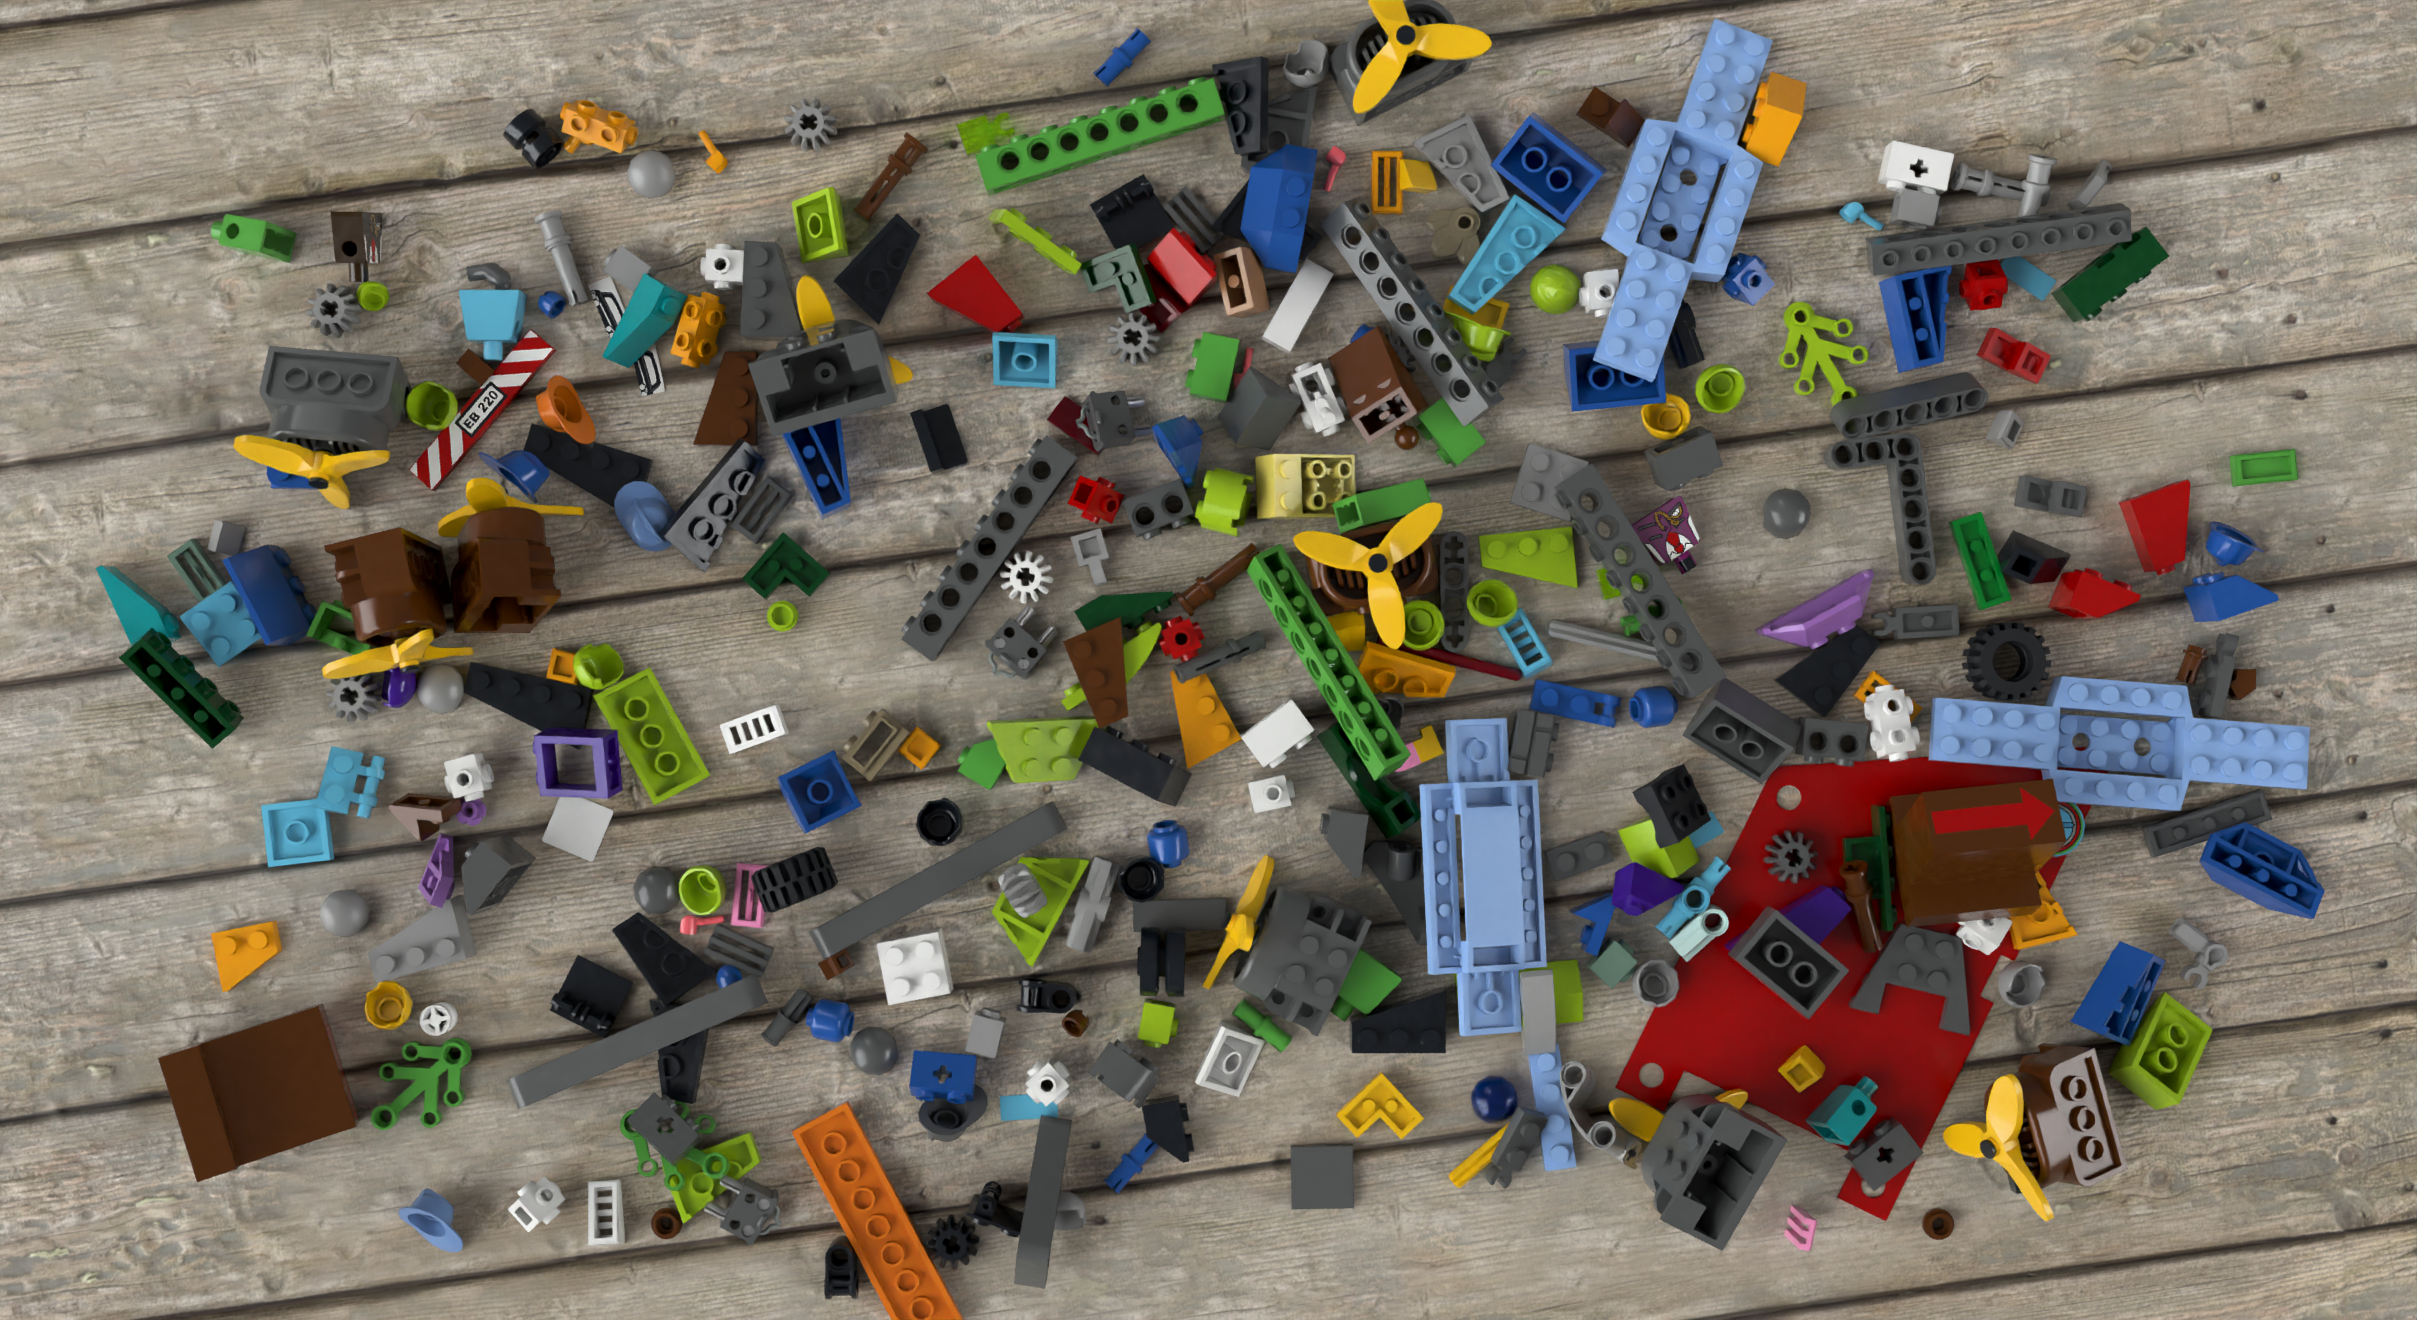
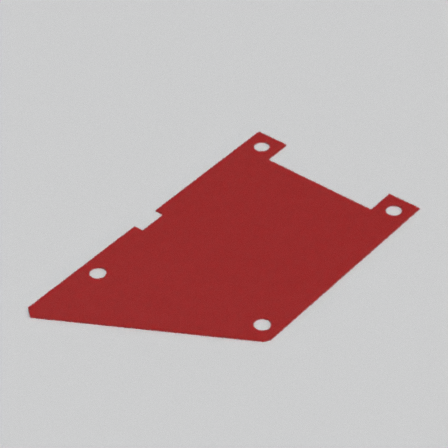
M2087 747L2074 748L2078 751H2084ZM1929 757L1909 758L1897 762H1890L1889 759L1864 762L1854 761V767L1835 765V763L1777 767L1768 777L1726 862L1731 871L1713 889L1715 891L1714 894L1710 897V904L1717 905L1728 917V929L1724 934L1716 936L1688 962L1680 955L1674 967L1678 972V993L1675 999L1666 1006L1654 1007L1615 1088L1664 1111L1685 1070L1726 1091L1742 1089L1748 1093L1746 1101L1821 1137L1805 1120L1838 1086H1855L1863 1076H1866L1879 1088L1869 1099L1877 1107V1110L1850 1145L1861 1138L1865 1140L1874 1133L1873 1128L1881 1121L1893 1118L1902 1124L1922 1150L1994 1004L1980 995L2000 955L2015 961L2020 951L2014 949L2010 930L2007 931L1999 947L1989 955L1968 947L1962 941L1970 1023L1969 1036L1938 1028L1946 997L1886 983L1879 1014L1848 1006L1850 999L1856 995L1862 985L1863 978L1870 972L1881 951L1877 949L1876 944H1874L1876 952L1868 953L1863 950L1853 904L1848 900L1845 902L1852 909L1819 945L1849 969V971L1810 1019L1799 1014L1728 955L1730 951L1724 945L1729 940L1748 930L1767 906L1779 911L1820 885L1827 886L1830 889L1836 886L1845 894V879L1841 877L1839 868L1844 864L1842 838L1873 836L1871 805L1885 806L1891 796L2043 780L2041 770L1931 761ZM2057 767V770L2108 773V771ZM1787 785L1797 788L1801 795L1799 805L1792 810L1781 808L1777 802L1778 791ZM2076 804L2085 820L2092 805ZM1785 830L1791 831L1793 837L1797 832L1803 833V841L1811 839L1814 842L1808 851L1818 852L1817 857L1810 858V862L1815 863L1817 868L1811 869L1807 867L1806 870L1809 873V878L1804 879L1798 874L1799 879L1796 884L1791 883L1789 877L1785 882H1781L1778 880V873L1774 875L1769 874L1768 869L1774 863H1765L1763 860L1766 856H1772V852L1767 851L1765 846L1771 845L1775 847L1776 844L1772 837L1778 835L1783 839ZM1887 830V842H1890ZM1790 852L1786 853L1785 858L1789 861L1794 862L1796 860L1795 855ZM2067 854L2051 857L2039 870L2049 891ZM1892 858V861H1889V873H1892L1894 876L1895 890L1891 892V901L1897 910V922L1893 923L1894 930L1897 923L1906 924ZM1871 899L1880 938L1884 946L1892 931H1884L1879 928L1877 899ZM1717 913L1709 914L1705 919V926L1710 928L1717 926L1720 922V915ZM1955 922L1916 927L1957 936L1955 934L1961 924ZM1806 1045L1824 1063L1826 1068L1822 1078L1799 1093L1778 1069L1799 1048ZM1648 1063L1658 1064L1663 1070V1080L1656 1087H1647L1640 1081V1070ZM1835 1144V1145H1837V1146H1839V1147H1841V1148H1843V1149L1849 1151L1848 1148L1850 1147V1145L1847 1146V1145ZM1883 1147L1878 1149L1880 1157L1885 1155ZM1916 1160L1887 1181L1883 1193L1877 1197H1869L1864 1194L1861 1188L1862 1179L1851 1167L1837 1198L1886 1221Z

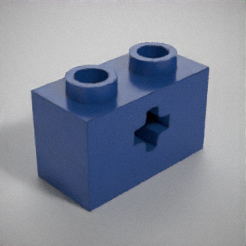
M914 1050L909 1084L911 1096H916V1099L921 1101H933L934 1098H944L954 1104H964L966 1100L973 1101L977 1074L976 1055ZM942 1075H948V1078L945 1079V1083L939 1082Z

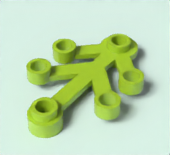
M1795 302L1789 305L1783 315L1784 324L1789 329L1784 351L1778 357L1779 365L1783 369H1791L1798 364L1799 356L1796 350L1801 335L1808 345L1799 379L1795 381L1793 386L1795 393L1799 396H1807L1813 392L1815 384L1812 378L1816 363H1818L1834 391L1831 396L1833 406L1842 401V394L1844 392L1849 393L1851 398L1859 397L1853 387L1846 386L1829 355L1846 359L1853 365H1860L1867 361L1869 356L1868 350L1860 345L1852 348L1819 339L1813 329L1833 332L1835 337L1845 338L1853 331L1851 321L1845 318L1836 321L1817 316L1813 308L1805 302ZM1796 312L1804 314V322L1801 323L1795 319ZM1839 323L1847 326L1845 334H1841L1838 331ZM1855 350L1861 351L1863 355L1861 361L1854 359L1853 352ZM1785 354H1790L1793 357L1792 365H1787L1784 362ZM1801 381L1808 383L1809 389L1807 392L1800 390L1799 384Z

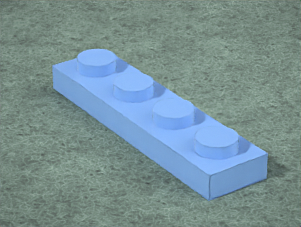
M1556 1042V1052L1528 1055L1535 1109L1544 1113L1548 1118L1539 1136L1545 1171L1577 1167L1570 1118L1561 1092L1560 1071L1562 1063L1559 1044Z

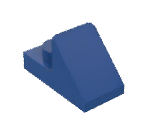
M1606 893L1569 910L1575 915L1591 920L1589 926L1585 925L1583 927L1579 942L1583 943L1581 946L1582 950L1595 956L1598 955L1615 910V906L1611 905V893Z

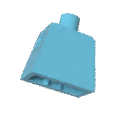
M459 290L467 339L473 343L483 344L484 361H503V344H517L520 341L527 294L520 290Z

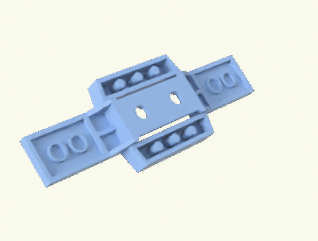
M1714 19L1676 122L1646 119L1641 126L1601 237L1603 241L1627 256L1623 276L1593 357L1594 361L1652 382L1656 377L1689 279L1718 283L1725 275L1764 163L1738 146L1737 142L1773 40ZM1669 147H1670V151H1669L1668 157H1667V159H1666V162H1665V165H1664L1662 174H1661V176H1660V179H1659V182H1658L1656 191H1655V193H1654V196H1653L1651 205H1650V207H1649V210H1648V213H1647L1645 222H1644V224H1643V227H1642V230H1641L1639 239H1638V241H1637V243H1636V240H1637L1639 231H1640V229H1641V226H1642V223H1643L1645 214H1646V212H1647V209H1648L1650 200H1651V198H1652V195H1653V192H1654L1656 183H1657V181H1658V178H1659V175H1660L1662 166H1663V164H1664V161H1665L1667 152H1668ZM1726 165L1692 263L1687 262L1720 167ZM1684 170L1694 172L1697 177L1696 183L1692 186L1683 184L1680 180V173ZM1664 226L1673 227L1677 232L1676 240L1667 242L1662 239L1660 235L1661 228Z
M2060 676L2053 679L2045 706L1932 698L1929 760L2041 770L2043 780L2053 779L2057 800L2060 803L2180 811L2189 781L2307 789L2310 727L2193 718L2187 686ZM2060 709L2165 717L2170 719L2167 722L2068 715L2060 714ZM2077 733H2082L2088 738V747L2084 751H2078L2073 747L2072 739ZM2139 738L2146 739L2150 744V751L2145 756L2138 755L2134 750V743ZM2057 767L2163 775L2165 778L2057 770Z

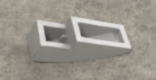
M1552 969L1520 972L1521 1039L1524 1055L1556 1052L1555 996Z

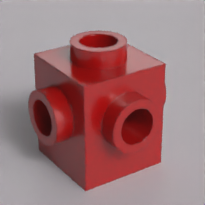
M1998 259L1966 263L1964 280L1959 282V294L1962 299H1965L1970 311L2001 308L2003 295L2008 292V280Z
M1080 475L1067 504L1083 511L1081 517L1098 524L1101 519L1112 524L1125 495L1113 490L1116 484L1098 477L1097 481Z
M1180 615L1164 623L1166 629L1161 631L1163 638L1158 639L1165 656L1172 655L1174 660L1180 657L1181 661L1185 662L1199 655L1197 649L1202 647L1200 641L1205 639L1198 621L1192 624L1189 618L1183 621ZM1178 633H1185L1188 640L1186 644L1179 645L1176 643L1175 637Z

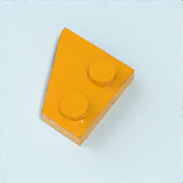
M276 920L211 933L222 992L235 988L243 979L252 975L265 962L271 960L282 951Z

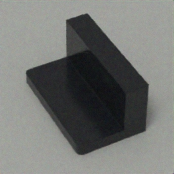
M948 404L927 411L920 409L910 413L932 474H937L968 462Z

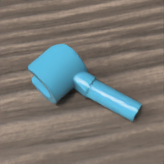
M1858 202L1847 203L1839 211L1840 216L1848 223L1852 224L1859 218L1878 231L1884 226L1881 222L1867 215L1864 212L1863 206Z

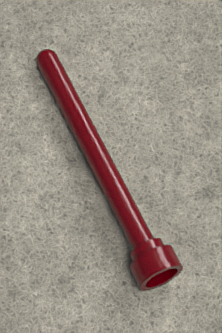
M1378 634L1376 644L1388 647ZM1402 643L1397 649L1441 663L1513 681H1519L1522 678V672L1519 669L1433 647L1426 650H1414Z

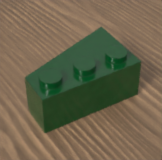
M2146 226L2132 233V241L2112 245L2051 294L2073 323L2082 319L2088 322L2103 311L2101 309L2103 304L2109 300L2112 303L2122 297L2127 292L2125 288L2134 282L2137 284L2152 273L2151 269L2167 259L2169 255Z

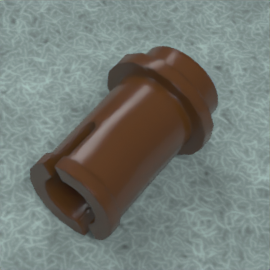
M2188 644L2187 650L2183 649L2185 656L2175 679L2195 686L2202 663L2208 659L2206 656L2207 650Z

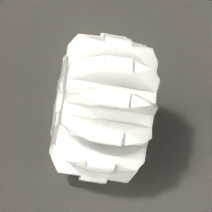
M1032 551L1026 552L1025 561L1022 560L1018 552L1014 553L1017 564L1014 565L1011 561L1005 560L1004 564L1012 570L1010 573L1000 572V577L1010 578L1009 582L1001 585L1002 589L1006 590L1014 587L1009 598L1015 599L1019 592H1021L1020 600L1023 604L1027 603L1028 593L1031 594L1034 602H1038L1039 596L1036 590L1039 589L1047 595L1049 590L1041 584L1042 582H1053L1052 577L1043 576L1042 574L1052 569L1051 566L1038 567L1044 560L1042 555H1039L1032 563ZM1029 568L1030 574L1035 575V579L1033 582L1029 581L1030 585L1024 586V582L1018 579L1020 572L1024 574V569Z

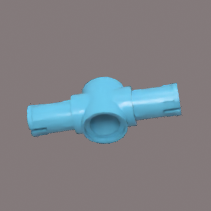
M1716 856L1699 877L1695 876L1690 883L1683 884L1684 891L1676 896L1672 903V909L1655 927L1668 939H1671L1687 919L1691 920L1696 913L1707 909L1710 904V897L1715 892L1713 889L1731 871V868ZM1697 890L1700 894V900L1696 905L1689 906L1686 897L1690 891Z

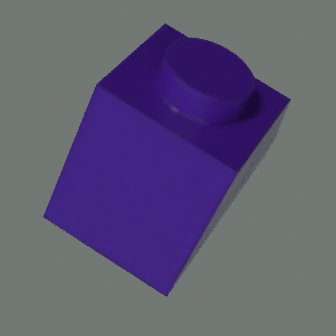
M1633 862L1615 872L1611 905L1622 909L1628 915L1638 916L1683 892L1684 885L1637 862Z

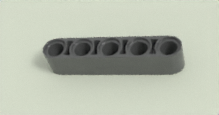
M1963 372L1842 400L1833 406L1830 418L1846 439L1855 440L1978 411L1986 404L1988 393L1971 373Z

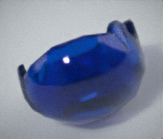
M1487 1076L1478 1081L1471 1093L1474 1114L1487 1124H1501L1509 1120L1518 1105V1095L1513 1084L1502 1076Z

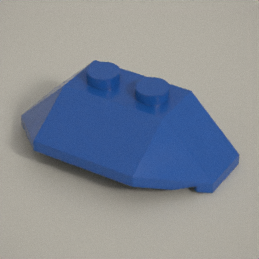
M1286 144L1251 167L1240 230L1263 266L1267 269L1296 274L1312 190L1317 149Z
M2247 822L2211 833L2199 861L2212 881L2273 911L2314 919L2325 891L2322 885L2317 882L2314 872L2301 850Z

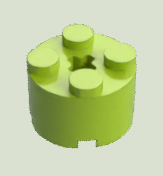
M1218 467L1214 471L1207 470L1203 483V488L1207 489L1204 501L1199 500L1195 513V518L1199 519L1201 528L1239 537L1241 533L1237 526L1244 527L1253 494L1247 492L1248 484L1254 485V477Z

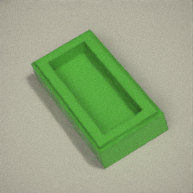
M2295 449L2229 456L2232 487L2298 480Z

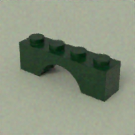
M1338 721L1317 735V738L1386 839L1402 833L1421 818V811L1406 790L1395 786L1385 776L1376 781L1373 779Z

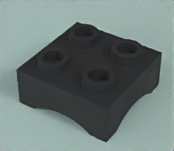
M1684 764L1662 772L1657 778L1632 792L1637 803L1646 810L1653 822L1655 840L1660 849L1679 843L1711 820L1707 807L1702 802L1693 779Z

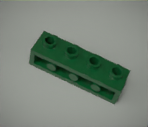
M153 628L136 640L119 657L212 749L231 734L244 719L239 707L234 702L225 700L218 693L217 686L210 679L203 678L195 670L193 662L185 655H180L172 647V643L166 635L156 632Z

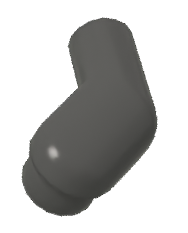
M496 263L471 265L466 268L470 282L487 279L491 284H494L495 290H510L511 288L509 273Z

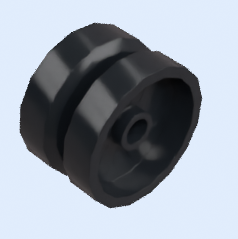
M1158 927L1141 928V947H1138L1137 976H1140V996H1156L1159 992L1160 977H1165L1166 994L1169 997H1184L1186 928L1170 927L1166 933V947H1160V930Z

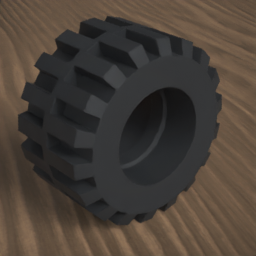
M1994 623L1986 625L1987 628L1979 629L1975 632L1977 636L1970 637L1967 644L1970 645V648L1964 649L1962 655L1967 657V662L1962 663L1963 669H1968L1969 674L1965 675L1967 681L1974 683L1972 688L1976 692H1983L1982 696L1994 698L1995 700L2015 701L2032 696V691H2039L2043 686L2040 681L2047 680L2049 673L2045 672V668L2051 667V660H2046V655L2051 653L2049 647L2042 646V643L2045 642L2042 635L2036 636L2035 629L2024 627L2025 624ZM2003 643L2012 645L2017 650L2020 658L2019 669L2009 680L1999 677L1993 667L1994 653Z
M816 847L760 869L751 876L764 912L769 913L812 898L834 888L838 884L825 847Z

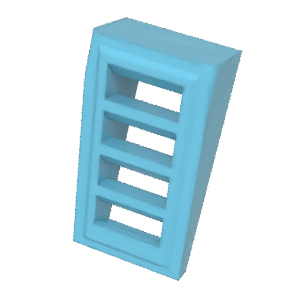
M1522 608L1517 609L1515 616L1507 624L1497 627L1525 679L1534 676L1553 664L1550 655ZM1520 620L1522 621L1523 625L1507 633L1506 628ZM1525 632H1528V637L1517 642L1516 644L1513 643L1512 640L1514 638L1522 635ZM1534 643L1535 648L1520 655L1519 650ZM1538 654L1542 657L1529 666L1525 664L1526 661Z

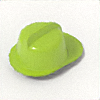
M1444 311L1446 318L1454 322V328L1460 332L1462 340L1468 349L1479 360L1492 361L1502 337L1511 336L1510 332L1483 326L1457 314Z

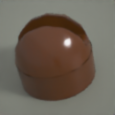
M1072 1010L1062 1020L1064 1030L1073 1037H1081L1089 1026L1088 1015L1085 1017L1082 1014V1010Z

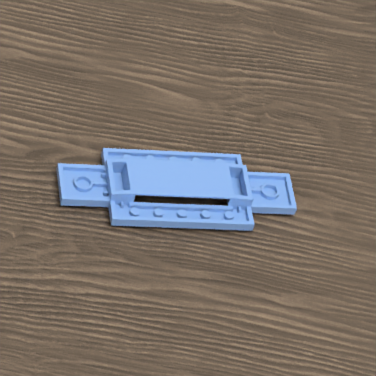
M1507 718L1445 720L1448 783L1419 784L1428 974L1457 973L1460 1036L1522 1032L1519 970L1547 967L1538 779L1510 781V773L1507 771L1509 763ZM1455 814H1460L1466 941H1461Z

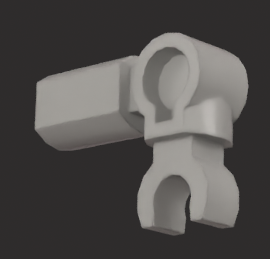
M2183 917L2175 920L2168 933L2192 952H2198L2194 958L2196 960L2194 964L2184 967L2180 976L2188 980L2192 974L2197 973L2198 978L2193 986L2200 990L2207 984L2208 973L2210 971L2213 972L2218 966L2223 965L2227 961L2228 952L2223 945L2213 940H2208L2206 934Z

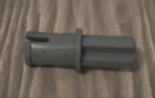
M803 988L797 989L786 1005L776 1011L778 1015L761 1034L763 1039L775 1047L778 1046L789 1029L798 1024L797 1019L813 1000L811 994Z

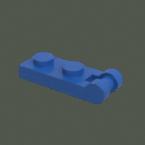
M1535 679L1529 710L1615 728L1617 719L1614 718L1616 706L1620 707L1621 697ZM1596 702L1604 704L1602 716L1593 714Z

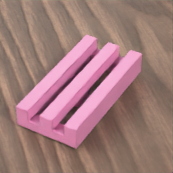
M737 863L731 925L754 928L764 927L765 912L759 897L756 921H752L755 887L751 876L756 871L770 865ZM744 870L750 872L745 920L740 919Z
M1791 1205L1790 1211L1795 1215V1218L1788 1217L1787 1223L1792 1227V1230L1786 1229L1784 1235L1798 1249L1809 1251L1812 1247L1817 1221L1802 1207ZM1801 1223H1803V1224H1805V1225H1809L1808 1228L1805 1227V1226H1802Z

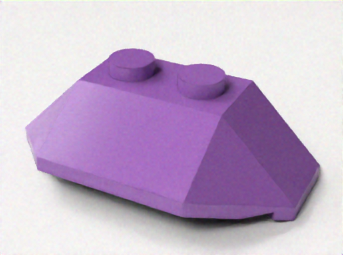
M1872 569L1862 570L1755 630L1760 636L1798 647L1810 646L1811 649H1815L1828 642L1829 640L1826 636L1837 631L1839 634H1842L1856 626L1854 621L1863 615L1874 573Z

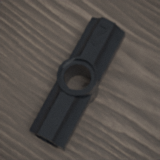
M1682 299L1668 339L1678 370L1705 360L1700 342L1694 330L1696 329L1694 314L1690 305L1685 303L1684 299Z

